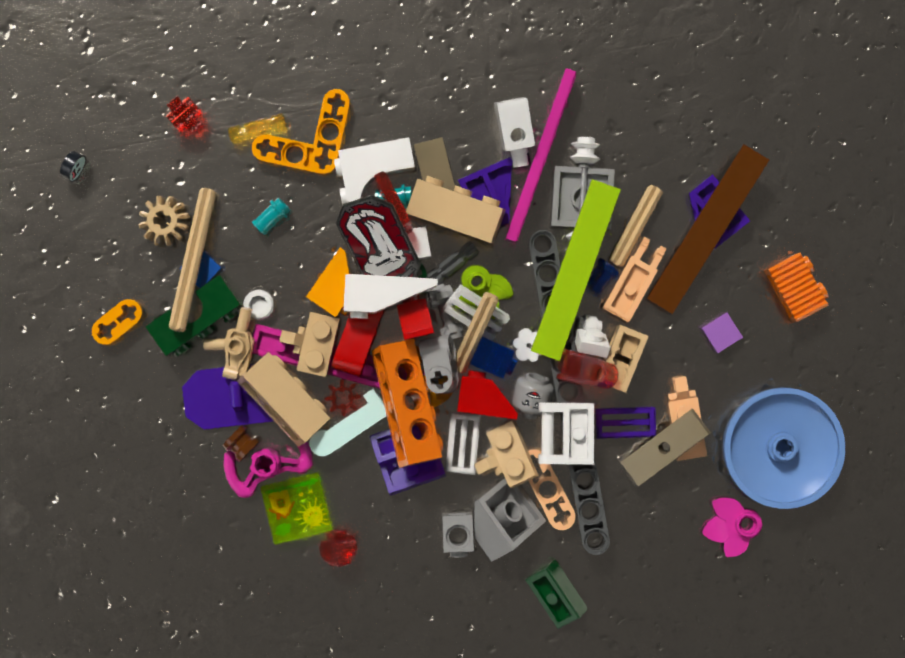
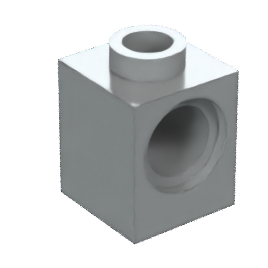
M472 512L442 513L444 553L450 552V557H467L468 552L474 551ZM452 529H464L467 533L466 539L461 543L453 542L449 537Z

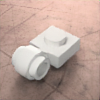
M584 314L582 317L578 316L576 318L574 342L579 353L607 358L611 347L606 334L601 332L602 321H599L597 317Z

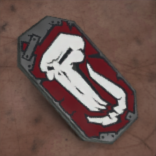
M374 195L344 203L336 220V225L361 275L416 278L421 262L394 205Z

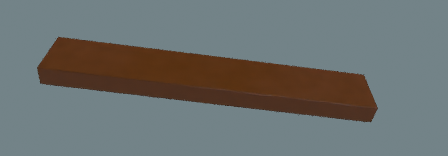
M745 144L742 145L647 299L671 314L674 313L769 162L768 158Z

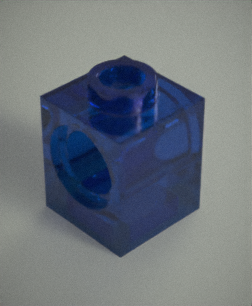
M482 337L470 364L503 379L505 374L511 376L518 359L513 357L515 354L514 350Z

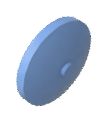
M772 388L749 397L732 414L724 432L723 459L732 481L752 500L772 508H798L818 500L836 482L844 464L845 437L836 415L821 399L799 389Z

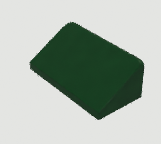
M556 560L551 561L525 579L557 629L581 618L587 611L586 604Z

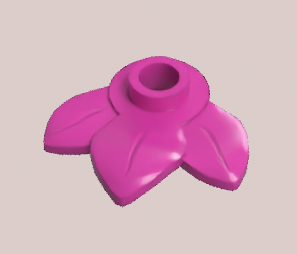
M717 498L712 501V506L717 516L706 523L702 533L712 541L724 543L726 557L741 555L747 550L750 539L760 533L762 529L761 517L751 509H744L739 501L735 499ZM749 518L751 520V527L743 529L741 526L742 521Z

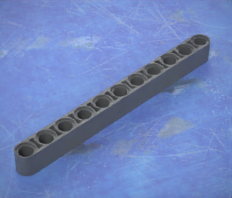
M547 230L535 232L528 242L541 320L546 309L544 305L545 299L552 292L561 266L555 236ZM537 237H545L549 240L550 249L547 252L541 253L535 249L534 240ZM550 266L555 270V279L552 282H545L540 278L539 271L541 267ZM571 328L562 353L570 357V368L566 371H560L555 365V360L548 357L556 403H585ZM567 383L573 384L576 388V396L569 401L564 400L560 394L562 386ZM558 412L563 440V412ZM594 454V465L567 464L580 541L588 553L600 555L608 549L610 538ZM582 473H589L592 476V483L586 489L579 488L576 483L577 477ZM589 502L597 505V513L592 518H586L582 515L583 506ZM594 532H598L603 536L601 545L596 548L590 547L587 544L588 536Z

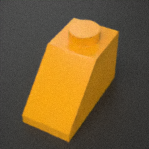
M341 247L338 249L306 296L336 318L340 314L344 316L348 314V312H344L345 275L351 274L348 255Z

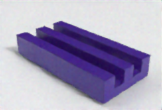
M655 407L595 408L596 439L656 436ZM649 413V419L602 420V415ZM602 426H650V431L602 432Z

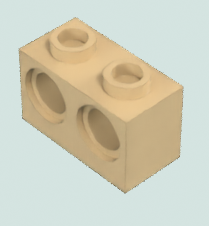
M617 325L609 344L611 348L608 357L603 359L595 381L626 393L649 336L625 326Z

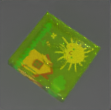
M319 471L260 486L274 545L333 530Z

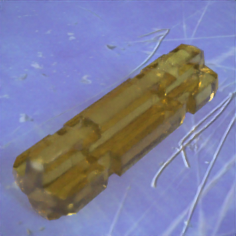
M277 114L271 116V119L266 117L244 123L242 127L239 125L228 128L230 141L236 144L243 142L245 138L250 140L262 134L269 135L274 130L275 132L284 131L287 129L284 115Z

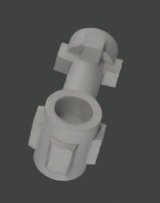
M440 284L427 291L431 308L438 307L444 328L439 329L440 335L450 334L453 340L463 337L461 333L463 330L462 324H455L454 318L443 311V306L453 294L450 284L446 286Z

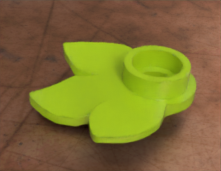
M472 265L466 268L462 274L461 284L480 297L485 292L496 295L499 300L513 297V289L507 279L500 274H490L483 266ZM481 276V283L473 285L471 282L473 277ZM463 296L459 297V299L477 309V305ZM455 306L456 308H458V309L461 310L462 312L467 313V312H465L464 310L460 309L459 307Z

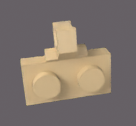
M310 312L306 328L299 326L298 333L282 330L279 342L295 345L293 353L300 354L297 371L327 377L340 322L339 318Z
M512 420L486 433L492 448L486 451L489 457L474 464L478 475L482 474L485 476L495 471L496 476L504 474L509 488H515L539 476L516 421Z

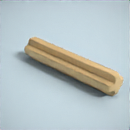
M653 185L647 187L609 257V262L613 265L623 267L663 194V191Z
M490 292L483 294L456 354L458 372L460 373L467 371L499 301V298Z

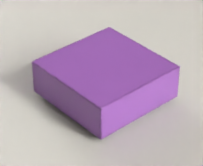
M727 312L700 328L716 353L723 351L743 338Z

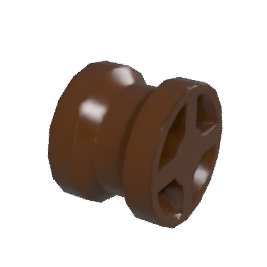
M241 425L225 441L222 447L225 450H231L235 454V459L240 463L260 441L256 437H251L247 433V428Z

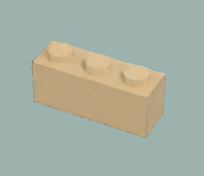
M427 176L425 181L417 178L406 210L407 214L494 244L506 209L499 207L501 201L487 196H483L482 201L472 198V191L455 185L454 191L442 187L444 184L442 180Z
M268 352L244 373L237 382L297 446H300L307 442L330 417L326 414V407L319 400H313L307 394V388L304 383L297 377L293 378L285 370V363L278 356H272Z

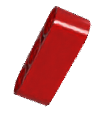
M385 309L375 314L368 313V319L350 318L349 314L332 361V368L358 377L361 376Z

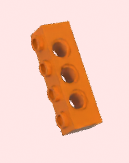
M410 339L380 345L371 350L399 468L441 458L443 442L440 435L436 432L434 424L436 413L434 407L429 403L427 395L429 388L426 384V377L422 374L420 350L416 346L415 340ZM398 367L405 369L407 373L406 380L399 377ZM406 396L413 400V410H410L405 405ZM413 425L417 426L421 431L419 440L412 434Z

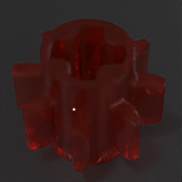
M176 96L167 104L171 111L166 117L180 133L186 128L192 133L202 125L198 118L203 112L189 96L183 101Z
M340 379V387L336 388L331 384L328 386L332 394L325 397L324 400L332 402L333 406L330 412L338 408L341 409L342 416H346V408L351 407L355 411L358 410L354 401L355 399L362 398V395H355L353 389L356 387V383L347 387L345 386L344 379ZM337 391H349L348 399L350 403L339 405L337 403L339 399L336 394Z
M335 529L326 532L327 539L322 540L319 547L322 559L328 562L330 566L338 565V567L351 564L349 557L355 556L357 551L355 538L351 534H347V530L339 531Z

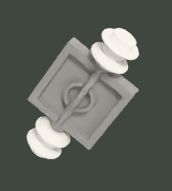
M577 137V142L571 143L572 146L577 148V153L570 156V159L579 164L578 167H554L551 227H575L592 179L614 187L615 169L591 168L592 164L600 160L599 157L594 155L595 149L601 147V144L595 143V138ZM611 215V218H610V221H609L607 230H611V226H612V215ZM573 231L567 234L566 238L570 240Z

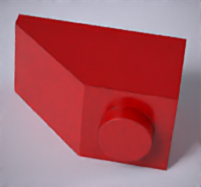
M419 295L403 301V304L397 305L404 340L435 334L426 298L420 299Z
M469 370L468 376L462 375L457 412L517 420L518 413L493 380L486 379L485 372Z

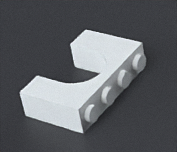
M409 137L338 150L339 158L334 159L337 177L343 176L345 188H340L342 205L363 198L368 186L380 177L415 170ZM426 226L407 229L406 233L419 260L432 258Z

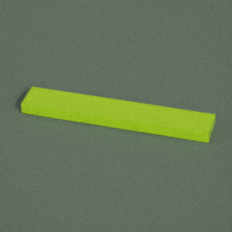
M593 179L591 180L531 348L532 352L560 361L621 189Z

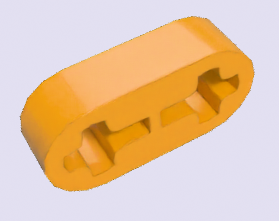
M125 299L119 302L93 324L92 336L94 340L103 345L117 342L143 320L145 313L142 304L132 299ZM125 306L136 307L137 310L134 312L136 318L134 320L131 318H126L122 322L119 320L126 313ZM113 323L117 324L111 330V338L100 336L103 332L102 325L111 326Z

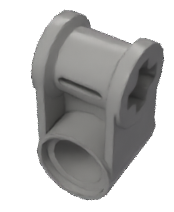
M449 334L420 340L419 350L428 388L434 393L450 394L454 392L460 384V377L456 362V348L452 336ZM447 376L448 381L444 382L443 385L439 384L438 379Z

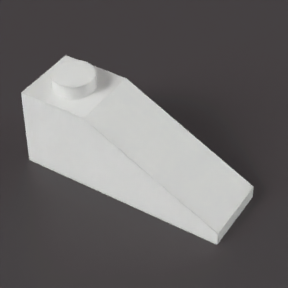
M346 274L344 312H350V318L368 319V313L375 314L437 287L438 279Z

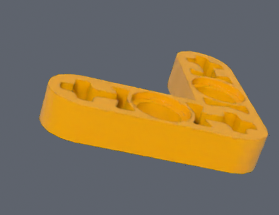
M333 89L325 94L313 144L262 134L255 138L252 143L253 155L259 161L318 175L332 174L336 170L334 159L339 158L338 150H341L349 116L350 100L348 95L340 89ZM336 96H341V101L345 103L344 107L340 106L336 115L337 118L343 117L342 122L333 118H325V114L332 116L333 106L329 104V101L335 100ZM328 124H333L339 129L338 137L332 141L326 140L322 136V130ZM265 141H269V145L272 148L280 149L279 144L283 143L281 161L276 160L278 157L277 153L268 152L266 156H262L258 146L264 145ZM320 142L326 146H336L335 151L331 149L328 151V159L332 161V164L326 165L325 169H320V164L316 162V159L322 158L324 153L323 147L318 148ZM292 147H299L303 151V158L298 163H291L287 160V152Z

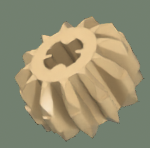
M156 196L157 206L150 201L145 203L146 207L150 209L149 213L144 211L139 213L141 217L147 218V221L139 223V228H149L144 235L145 239L149 240L155 236L154 244L157 246L162 244L163 239L167 246H172V236L179 241L184 239L179 230L189 231L190 227L182 224V221L190 219V214H179L185 207L182 202L174 206V197L169 196L165 203L162 196ZM163 214L171 218V222L166 223L169 225L166 228L158 224L159 219L163 220L161 217Z

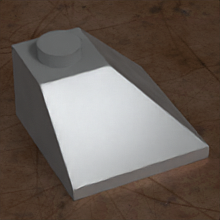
M505 477L475 501L474 538L491 562L513 551L546 522L521 485L509 488Z

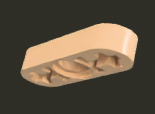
M538 449L528 450L529 454L534 455L536 458H538V454H541V451ZM539 464L541 471L544 473L548 469L550 475L540 477L535 483L531 479L529 483L550 524L558 530L569 529L575 522L574 509L551 465ZM544 481L555 483L557 490L554 496L545 498L540 494L539 487ZM560 496L564 499L563 502H558L560 508L563 511L568 510L570 513L566 516L567 522L564 524L560 520L554 521L553 518L557 516V512L553 505L549 509L546 507V504L557 501Z

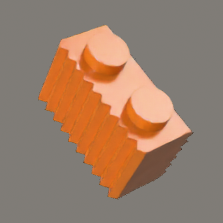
M800 252L764 270L791 323H797L829 306L825 300L829 298L827 290L821 282H816L811 274L814 272L813 264L807 256L802 257Z

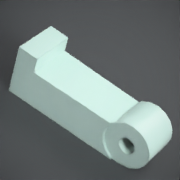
M375 389L363 395L368 402L366 405L329 430L321 429L310 438L309 446L314 454L318 456L331 454L387 416L384 403Z

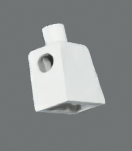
M521 97L495 102L494 107L503 150L511 152L513 167L530 165L528 147L535 146L527 98ZM516 128H520L521 139L513 141L511 132Z

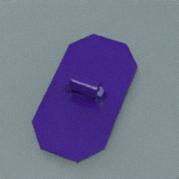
M225 367L197 370L182 386L185 417L202 429L273 422L272 418L237 381L222 376Z

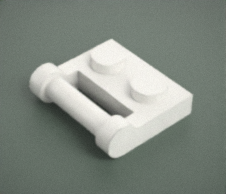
M540 402L539 412H542L541 454H538V464L594 465V403ZM554 412H563L562 454H554Z

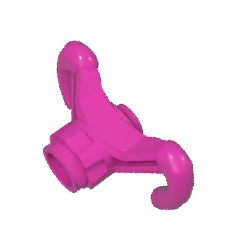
M308 442L297 446L300 451L299 459L281 456L278 451L271 448H264L255 452L251 457V471L245 482H241L236 474L235 454L231 450L224 453L223 467L231 489L239 497L249 498L255 493V489L260 482L285 471L297 472L298 474L307 473L313 465L312 452ZM283 463H290V464H291V466H290V465H286V466L282 467ZM255 475L258 476L254 481L252 480Z

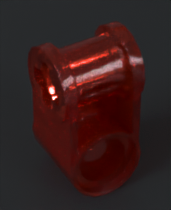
M563 349L562 354L565 356L561 372L556 375V379L580 385L586 384L601 389H609L616 384L619 373L614 364L590 357L587 354ZM602 367L603 376L600 380H597V371Z

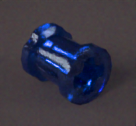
M600 257L597 261L598 265L591 272L587 287L597 296L602 297L604 294L603 290L613 278H618L620 273Z

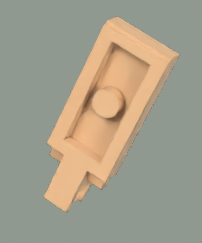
M686 376L672 378L674 393L668 394L669 401H667L670 425L691 409H694L701 419L698 397H696L695 390L689 391ZM705 438L676 460L706 457Z

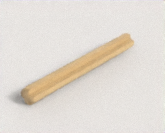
M201 188L199 191L169 321V327L173 331L184 332L186 330L216 197L215 191L212 189Z

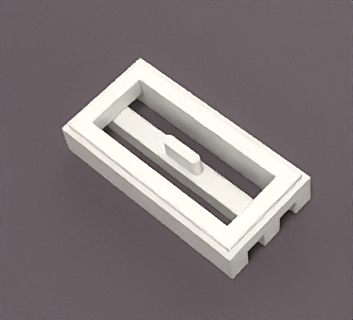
M460 284L443 306V311L469 327L473 318L453 305L474 316L477 309L465 303L459 297L463 296L477 306L482 297ZM498 307L495 308L492 314L498 319L494 321L490 318L488 326L491 328L486 327L483 334L484 337L491 341L495 338L496 332L502 330V325L510 320L509 314Z
M451 412L445 472L475 475L476 468L474 464L477 460L481 415ZM456 419H462L458 467H453ZM468 420H473L470 468H464Z

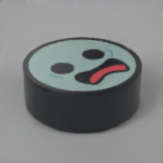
M77 151L70 152L61 164L60 176L70 182L75 181L85 166V155Z

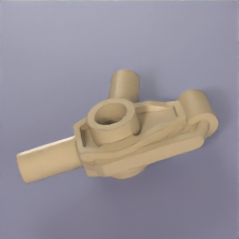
M240 308L237 325L235 328L227 331L225 339L205 338L203 342L204 350L225 351L226 364L222 376L235 381L248 371L255 343L251 331H248L252 309Z

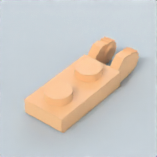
M645 236L634 255L630 256L602 309L627 323L630 322L658 271L656 268L666 251V248L663 246L657 248L650 265L641 261L640 258L647 250L650 239Z

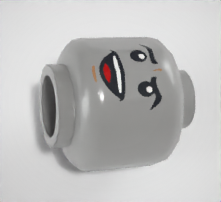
M526 373L524 377H520L516 381L512 404L514 408L520 411V416L527 419H536L537 415H542V412H539V403L551 402L554 394V388L549 383V378L538 373Z

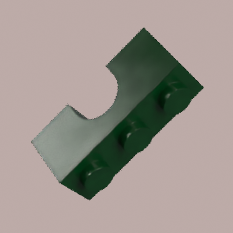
M218 275L195 291L202 302V314L196 321L187 323L184 332L170 329L171 309L145 326L165 356L175 355L176 358L180 357L191 349L189 343L198 337L202 341L216 331L214 326L224 320L225 323H228L239 316L238 309L244 305L224 276Z

